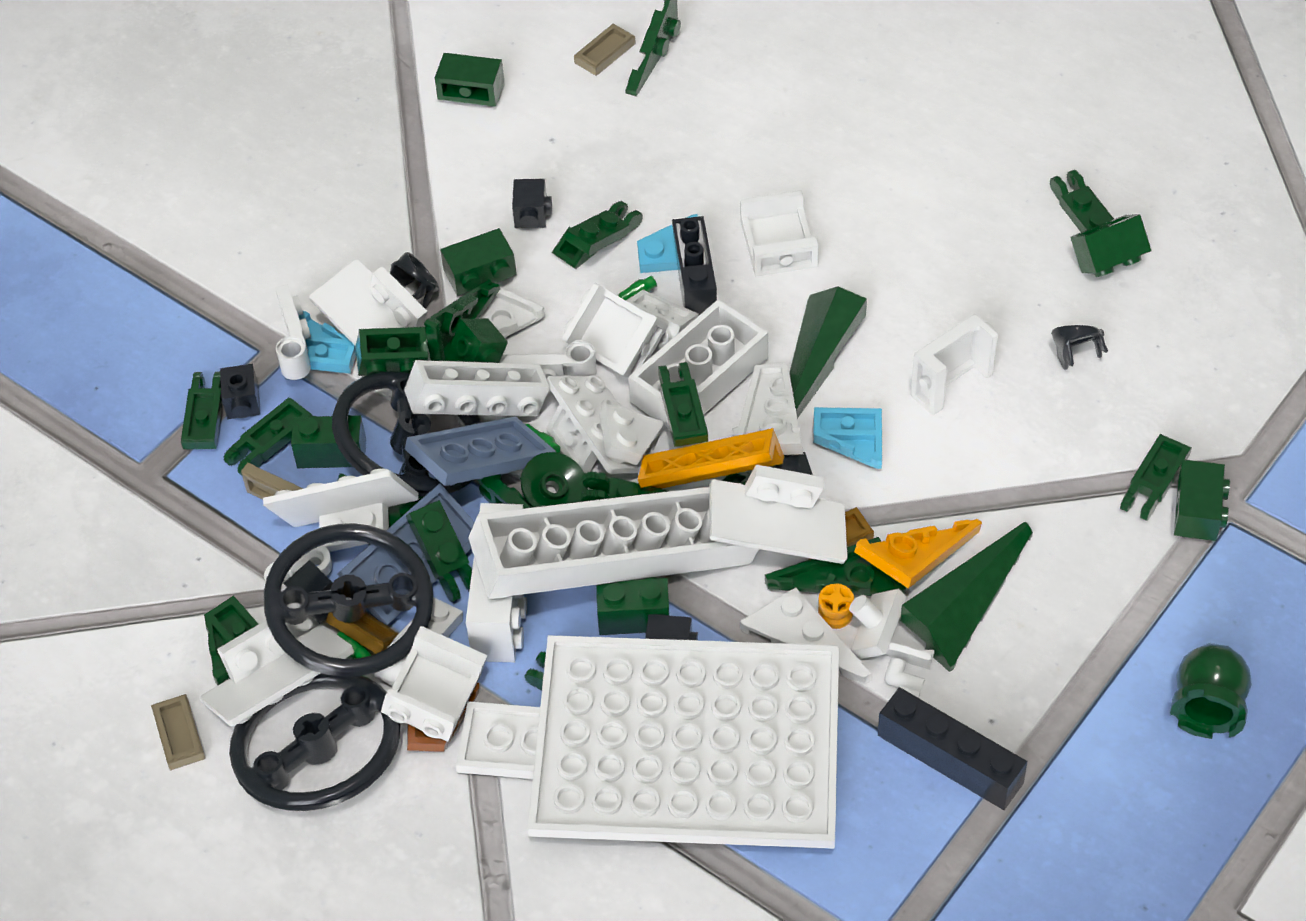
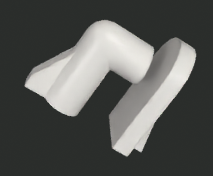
M890 643L886 654L891 659L885 674V681L889 685L901 687L919 698L923 690L925 678L905 673L904 669L906 663L930 670L934 650L914 649Z

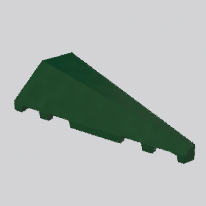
M839 286L809 296L789 371L797 419L834 369V359L866 317L867 298Z
M1023 522L902 604L900 621L926 643L925 650H934L933 658L949 672L955 668L957 659L971 641L973 632L979 622H982L1006 581L1007 575L1013 565H1016L1019 560L1020 553L1028 540H1031L1033 532L1027 522Z

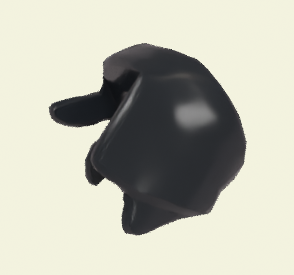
M405 252L397 261L391 264L390 274L404 288L415 279L421 283L412 296L416 300L424 296L422 306L426 309L433 293L439 289L435 278L429 273L424 264L410 252Z
M1067 325L1057 327L1051 332L1057 348V357L1064 370L1074 365L1071 351L1072 346L1092 340L1095 344L1097 358L1102 357V351L1108 352L1104 341V331L1094 326Z

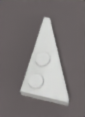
M500 288L480 318H489L505 338L542 319L545 316L543 306Z
M796 587L740 621V629L744 633L749 635L753 631L771 639V643L839 645V670H841V676L852 681H860L864 684L871 681V672Z

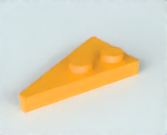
M978 519L955 521L953 528L937 531L938 529L934 525L909 530L906 533L897 532L887 534L886 541L871 544L866 538L860 539L856 544L854 552L909 589L978 534L982 522Z

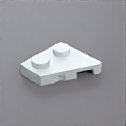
M605 403L599 412L606 456L634 465L639 463L664 425V422L632 412L621 406L616 407Z

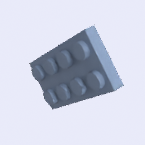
M516 416L407 437L405 450L444 486L521 470L536 455L545 452H556Z
M441 483L386 530L402 539L418 554L428 570L432 584L437 579H435L406 519V515L440 500L465 554L472 549L468 537L475 523ZM370 544L339 571L337 575L339 577L346 574L360 577L365 582V585L388 583L395 574H410V572L392 553L379 546ZM405 589L395 591L400 595L410 593ZM390 605L367 608L378 621L385 625H388L402 612L393 609Z

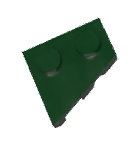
M234 595L204 614L213 667L212 673L217 686L230 679L217 649L259 625Z

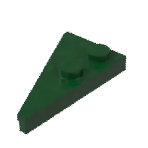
M664 0L663 10L655 9L639 51L641 54H645L644 60L638 70L632 69L625 89L626 94L637 97L661 56L664 57L666 55L670 41L679 34L681 21L678 20L677 0Z
M487 280L426 319L424 325L431 361L445 360L461 319H479L499 292V284Z
M879 537L868 540V542L871 544L881 542ZM856 544L847 547V560L844 564L810 559L765 574V584L771 590L790 591L796 587L800 592L820 593L825 586L842 584L848 587L854 595L872 596V594L899 589L906 596V587L854 552Z

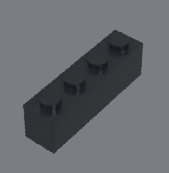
M901 687L897 689L879 713L878 736L1002 810L1007 808L1024 784L1027 760Z

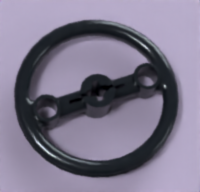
M399 371L378 372L354 381L339 396L332 414V430L339 450L346 460L362 475L370 474L375 469H385L368 458L357 446L349 430L348 414L354 402L361 396L378 389H390L392 391L391 407L398 412V419L390 437V445L395 452L402 455L403 459L400 472L396 475L417 491L418 496L425 497L440 482L437 479L431 478L429 471L405 450L407 437L427 434L431 429V421L426 414L412 413L404 391L410 373ZM457 415L465 426L482 423L478 415ZM472 480L456 483L455 485L444 486L442 484V486L449 493L465 487Z
M356 523L320 527L293 541L273 563L266 578L264 588V613L267 625L275 641L283 651L296 662L311 670L341 677L363 676L376 673L393 666L405 658L412 649L420 626L428 627L433 608V588L428 570L412 547L386 530ZM337 541H360L379 546L397 557L410 572V574H395L388 583L365 585V582L360 577L346 574L334 580L331 590L307 593L301 587L291 586L281 591L286 574L303 555L317 547ZM405 589L410 593L400 595L395 591ZM291 603H299L302 605L299 608L287 607V605ZM390 605L398 611H407L413 606L416 607L412 623L400 639L381 652L361 658L342 659L317 653L297 640L285 624L298 625L306 621L309 615L332 612L337 620L344 623H352L361 619L366 612V608Z
M320 673L309 684L295 688L285 694L279 702L267 705L254 713L248 721L236 724L230 739L229 756L232 769L239 784L250 796L259 802L273 808L288 811L324 809L355 797L370 787L390 765L398 748L401 724L393 721L388 715L381 712L387 692L381 685L365 676L341 677ZM312 689H346L340 697L341 705L326 717L320 713H310L300 717L293 727L295 737L293 742L278 753L268 751L260 754L253 763L254 767L249 766L247 745L251 733L261 718L274 706L289 697ZM375 711H380L383 719L381 743L374 756L360 771L347 780L325 789L310 792L283 791L289 783L288 773L305 760L307 763L314 765L323 764L331 760L337 751L335 737L351 725L357 727L367 725L374 719Z

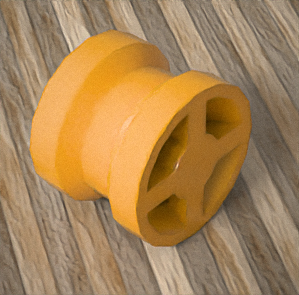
M830 584L820 591L818 613L832 629H841L852 621L853 614L850 612L849 607L854 600V594L848 587L842 584Z

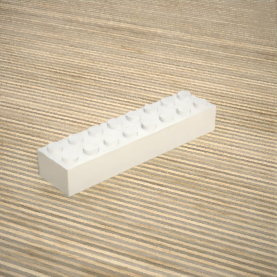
M709 487L478 514L468 537L488 599L749 565L759 551L756 548L717 542L710 539Z

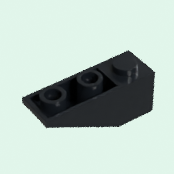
M704 216L672 219L683 307L698 313L699 316L717 301V287Z

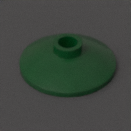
M545 452L536 455L526 464L521 474V490L532 508L582 502L581 492L588 488H585L582 484L584 471L579 464L572 458L557 452ZM546 485L553 486L556 490V493L550 492L546 488Z

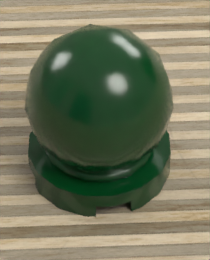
M1208 643L1192 650L1184 656L1176 675L1178 691L1173 696L1170 714L1178 719V727L1191 735L1212 739L1213 733L1229 732V737H1234L1243 731L1247 720L1248 709L1245 700L1252 686L1250 669L1243 657L1229 646Z

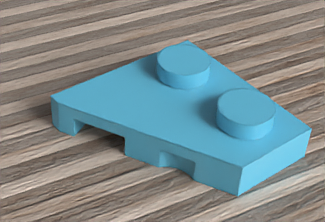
M693 214V215L688 216V217H686V218H689V217H698V214ZM672 225L637 241L640 273L678 270Z
M303 311V314L299 315V320L306 318L311 338L305 339L311 370L351 374L356 357V347L344 334L338 333L334 327L327 323L321 325L311 319L308 312Z
M814 407L813 442L876 469H882V409Z

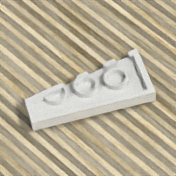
M788 364L755 365L736 436L774 428L783 454L799 455L803 454Z

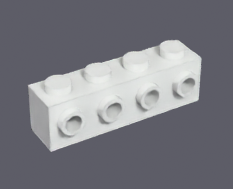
M415 360L404 391L413 414L538 416L550 387L540 364Z

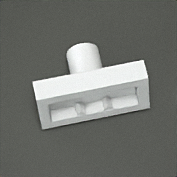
M899 589L872 594L870 600L865 595H860L850 604V612L861 621L851 651L859 660L886 655L901 615L902 604L907 600V596Z

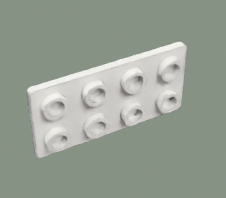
M355 259L310 294V301L355 347L359 329L425 327L424 322L427 310L383 266L371 273L360 260Z
M594 375L548 376L549 389L560 404L546 429L555 439V443L561 447L562 453L576 461L584 473L591 471L597 459L609 474L639 473L643 457L637 465L607 457L605 454L599 412L605 403L616 407L621 406L606 387L605 382L599 376ZM649 447L644 455L653 454V449Z
M755 465L745 485L716 479L710 482V539L717 542L844 564L847 560L845 505L840 502L818 499L824 489V481L821 476Z
M375 469L370 474L363 476H343L338 481L332 483H312L307 485L305 489L296 491L281 490L276 492L274 496L263 498V506L293 527L319 522V528L334 524L356 523L387 530L389 528L388 507L419 499L418 492L391 470ZM337 541L322 546L326 547L329 552L369 543Z
M265 620L217 649L230 679L204 693L200 698L202 703L229 726H234L248 721L254 713L267 705L279 702L285 694L295 688L309 684L320 672L305 667L285 653L275 641ZM318 625L297 638V640L311 650L329 657L345 659L354 653L351 644L323 625Z

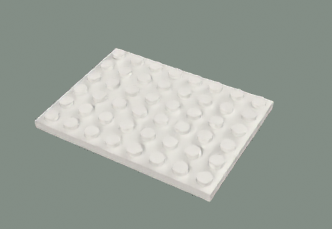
M548 635L527 828L528 836L835 849L839 645Z

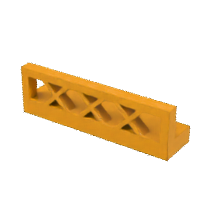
M774 428L643 455L637 480L641 488L652 486L662 489L750 471L754 469L755 465L769 467L783 464L784 454Z

